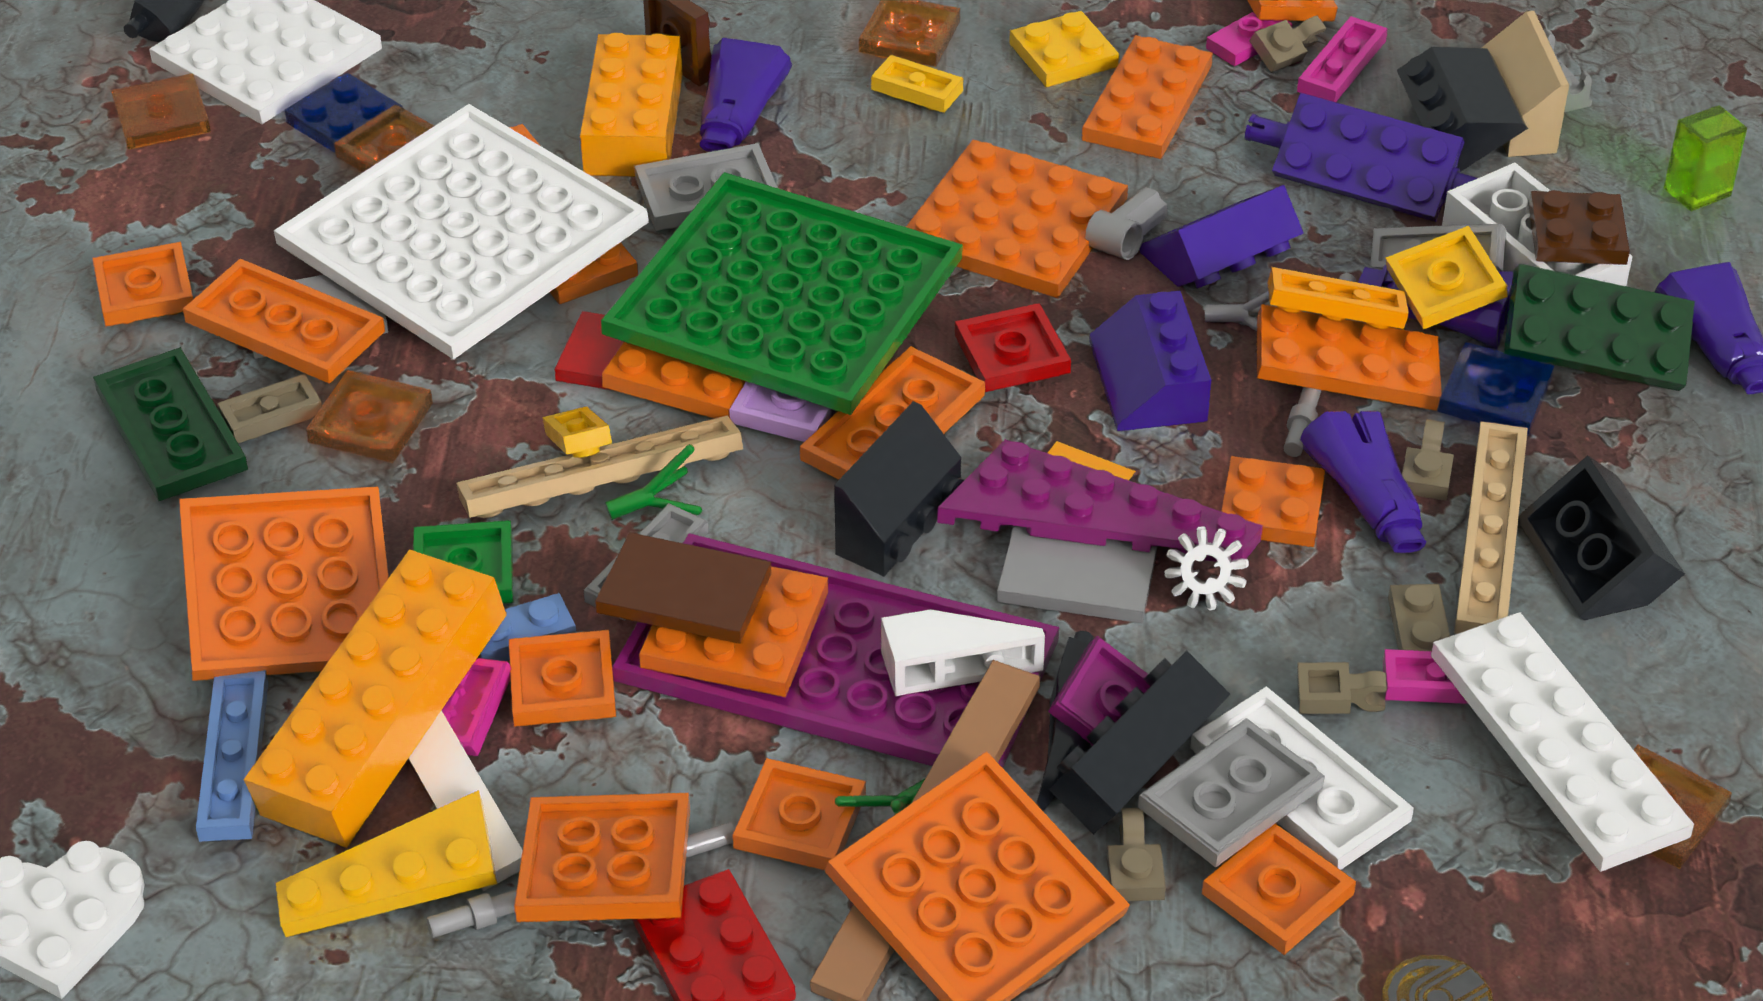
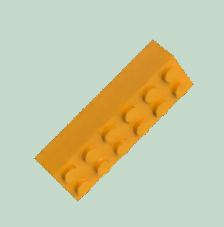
M410 549L243 779L260 816L346 848L349 846L507 614L494 577Z

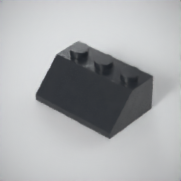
M1431 47L1397 69L1421 125L1463 137L1464 145L1457 168H1460V171H1463L1528 129L1492 54L1487 48Z
M913 401L834 485L835 555L883 577L897 562H903L907 558L912 545L923 533L927 534L933 529L937 522L938 507L964 481L961 479V456L921 404Z
M1588 455L1518 516V522L1578 616L1583 620L1648 606L1685 575L1620 478Z

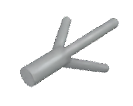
M1267 291L1245 304H1206L1205 322H1243L1257 331V320L1253 317L1258 315L1261 304L1269 302V292Z

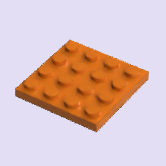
M973 139L906 227L963 244L962 259L956 267L1059 298L1093 249L1090 247L1089 241L1085 239L1089 220L1099 210L1113 213L1127 200L1128 185Z
M378 486L179 499L192 681L211 680L219 676L266 670L267 675L322 671L389 578Z
M987 751L828 861L825 873L939 1001H1011L1122 918L1130 906L1124 897Z

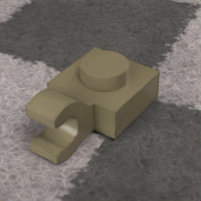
M1318 16L1305 20L1294 29L1287 20L1256 31L1249 41L1272 73L1302 61L1308 53L1306 48L1317 43L1318 39L1315 35L1324 32L1327 28Z
M1426 419L1421 449L1411 447L1406 449L1402 476L1414 496L1447 500L1454 454L1440 452L1445 422Z
M1349 662L1298 663L1299 714H1350L1351 702L1369 712L1385 710L1386 673L1368 671L1359 674H1349Z
M1122 808V825L1119 826L1121 845H1108L1109 883L1126 901L1165 900L1166 884L1161 844H1145L1144 815L1141 809Z

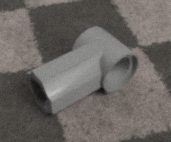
M1145 187L1113 213L1105 210L1095 212L1088 222L1085 239L1089 241V245L1092 248L1129 260L1140 249L1143 236L1167 217V203L1161 199L1158 191Z

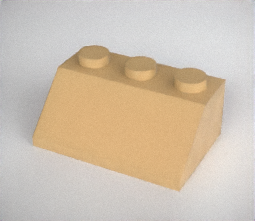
M1526 11L1482 47L1487 48L1492 54L1528 127L1527 130L1503 144L1507 157L1557 153L1569 90V83L1535 11Z

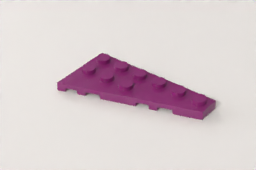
M1006 439L938 507L937 523L954 525L956 518L981 521L980 529L998 531L1000 525L1026 527L1027 533L1035 537L1106 546L1107 539L1132 542V550L1150 552L1152 546L1177 548L1178 551L1187 554L1188 551L1180 544L1178 539L1180 535L1186 533L1196 546L1199 544L1197 538L1198 527H1206L1208 543H1213L1216 532L1221 528L1226 531L1225 538L1220 545L1221 547L1226 549L1236 540H1239L1242 544V547L1237 552L1230 555L1231 561L1248 558L1261 542L1263 525L1245 520L1237 514H1227L1203 506L1195 500L1182 499L1158 491L1150 485L1138 484L1114 476L1108 471L1096 470L1072 462L1066 457L1054 456L1030 448L1024 443L1012 442ZM1207 555L1204 559L1217 562V559L1210 555Z

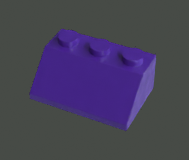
M1281 185L1141 244L1139 250L1146 259L1177 287L1194 281L1198 289L1220 280L1219 270L1228 266L1231 272L1234 273L1256 264L1253 255L1264 251L1268 258L1290 249L1291 246L1288 240L1304 234L1287 190L1284 185Z
M1181 291L1136 295L1090 333L1089 342L1117 431L1208 421L1211 378Z

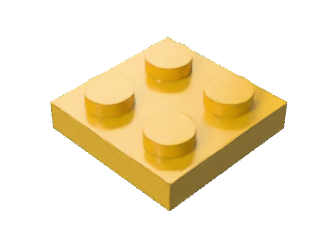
M1082 10L1010 30L1009 44L1045 87L1116 68L1119 64V53Z
M1469 225L1385 258L1387 271L1398 289L1405 291L1407 304L1423 330L1508 297L1505 281Z

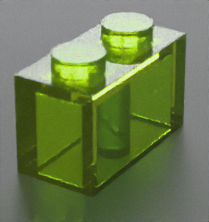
M1720 105L1679 119L1664 189L1690 211L1730 197L1734 187L1747 127Z

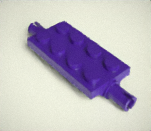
M1300 93L1291 120L1287 124L1252 114L1248 120L1249 123H1252V126L1247 125L1245 130V140L1279 148V153L1272 169L1274 176L1434 222L1437 221L1441 207L1446 201L1447 191L1477 179L1476 177L1462 174L1460 168H1457L1464 145L1463 137Z

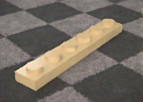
M727 415L599 447L600 452L592 456L575 458L570 454L457 482L456 484L459 499L469 518L475 516L489 518L499 515L503 512V509L519 505L537 506L546 503L551 497L567 493L573 495L585 494L592 491L598 485L610 482H633L642 474L661 471L689 444L693 445L695 450L678 469L685 466L686 463L702 459L708 461L721 460L726 458L730 452L743 449L740 430Z
M1480 422L1454 629L1455 634L1508 616L1528 428Z

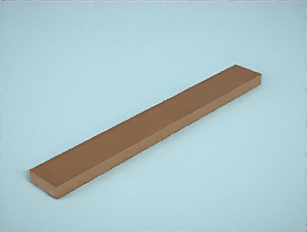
M993 660L912 803L986 751L998 763L1040 688V676ZM855 905L851 908L810 980L811 992L833 1001H867L894 952V949Z

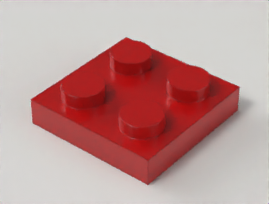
M1040 303L955 321V337L976 377L985 382V392L1065 375L1071 372V358Z

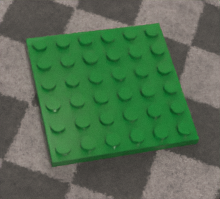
M724 172L601 320L602 335L851 415L961 261L963 244Z

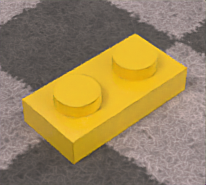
M890 55L871 76V90L889 95L892 98L924 106L930 110L945 113L963 92V77Z
M587 406L542 417L546 435L566 455L572 454V457L575 458L588 457L600 452V446L612 444L609 425Z

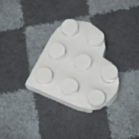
M81 841L74 844L66 855L47 868L29 862L22 863L19 858L14 856L1 857L0 967L63 999L134 924L143 910V890L145 884L140 867L125 853L106 847L99 848L97 844L91 841Z

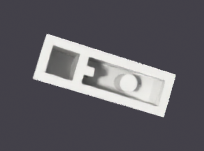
M931 609L881 618V653L895 696L980 682L993 660L1030 673L1043 671L1045 635L1042 628Z

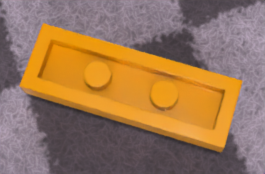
M1275 267L1271 268L1267 282L1270 305H1275L1287 312H1299L1302 310L1319 313L1331 320L1340 321L1345 318L1357 320L1380 329L1389 327L1404 329L1409 314L1405 291Z

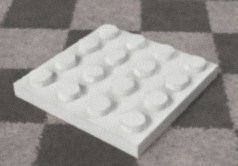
M228 0L225 4L205 16L199 17L195 22L175 34L169 35L165 40L151 47L149 51L154 64L256 122L264 124L381 50L382 44L379 34L315 0Z

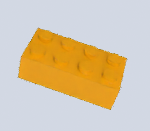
M598 34L580 133L583 172L592 176H635L634 166L671 159L683 76L680 36H666L664 34Z

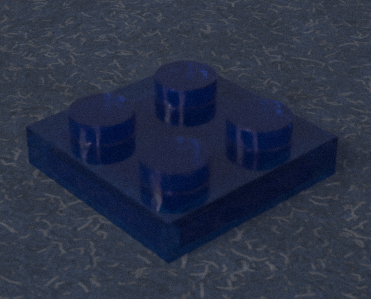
M349 73L336 78L331 83L284 110L287 124L341 157L404 119L403 106Z
M1465 342L1440 397L1438 412L1476 423L1482 421L1528 428L1527 436H1529L1551 383L1554 365L1506 355L1501 351Z

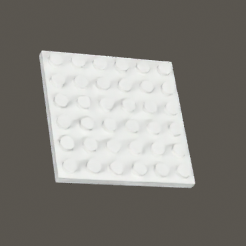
M468 104L276 228L274 235L276 244L454 360L649 222L647 209Z

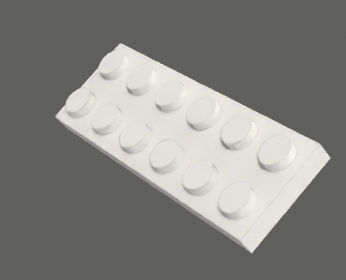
M1520 612L1433 642L1431 657L1600 872L1691 837L1694 823Z

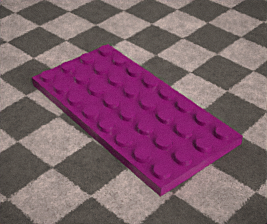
M688 533L683 542L684 544L770 561L772 567L828 577V594L787 696L782 697L640 668L639 653L652 627L651 624L641 622L636 624L612 666L613 681L933 766L980 682L895 696L881 653V618L931 609L1042 628L1045 635L1043 671L1032 672V674L1040 676V682L1058 643L1059 627ZM1028 710L998 762L1002 768L1005 765Z

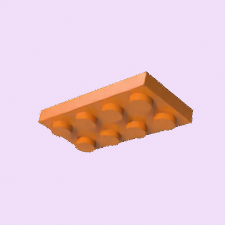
M1135 35L1082 127V141L1162 159L1212 66L1213 53L1199 50L1193 46H1181L1159 41L1153 37Z
M241 258L183 308L186 323L329 384L385 332L383 317Z
M1261 304L1257 315L1258 379L1437 411L1442 399L1438 336L1391 327L1380 329L1364 322L1347 319L1336 321L1320 314L1303 311L1287 312L1276 306Z
M910 346L880 373L851 415L838 411L800 445V460L839 480L913 401L923 406L939 429L945 434L985 396V382Z

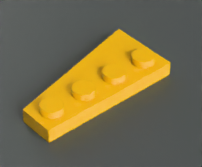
M477 790L276 882L280 925L285 937L497 884L480 792Z

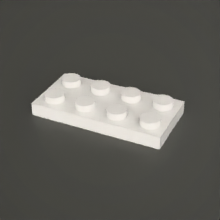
M1267 686L1192 734L1190 748L1195 753H1198L1247 718L1325 775L1323 788L1277 823L1340 870L1412 821L1414 807Z

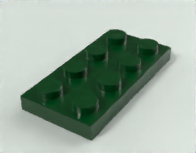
M1519 264L1513 270L1504 354L1680 391L1687 384L1695 301Z
M181 347L93 377L97 393L158 501L248 470L244 452Z

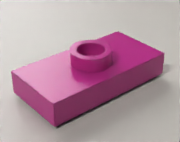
M1253 11L1208 36L1206 49L1235 67L1258 54L1249 41L1256 31L1284 20H1260Z
M477 658L442 709L444 716L467 755L478 756L511 679V666L507 661Z

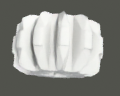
M1198 527L1197 538L1199 544L1196 546L1186 533H1183L1178 539L1188 553L1184 554L1176 549H1169L1167 552L1168 558L1182 564L1181 567L1166 569L1164 571L1165 577L1175 578L1182 576L1183 581L1172 589V593L1174 596H1178L1188 587L1193 590L1187 603L1191 608H1195L1200 594H1206L1208 610H1215L1217 605L1215 592L1219 591L1227 603H1232L1235 597L1233 592L1226 586V583L1228 582L1240 588H1244L1247 580L1243 577L1232 574L1233 569H1244L1249 566L1248 559L1240 558L1231 561L1230 555L1237 552L1242 547V544L1239 540H1236L1226 549L1221 547L1220 545L1226 535L1224 529H1218L1213 543H1208L1206 527ZM1207 555L1213 556L1217 559L1214 567L1220 566L1219 577L1211 575L1207 581H1202L1196 576L1200 570H1193L1194 561H1203Z

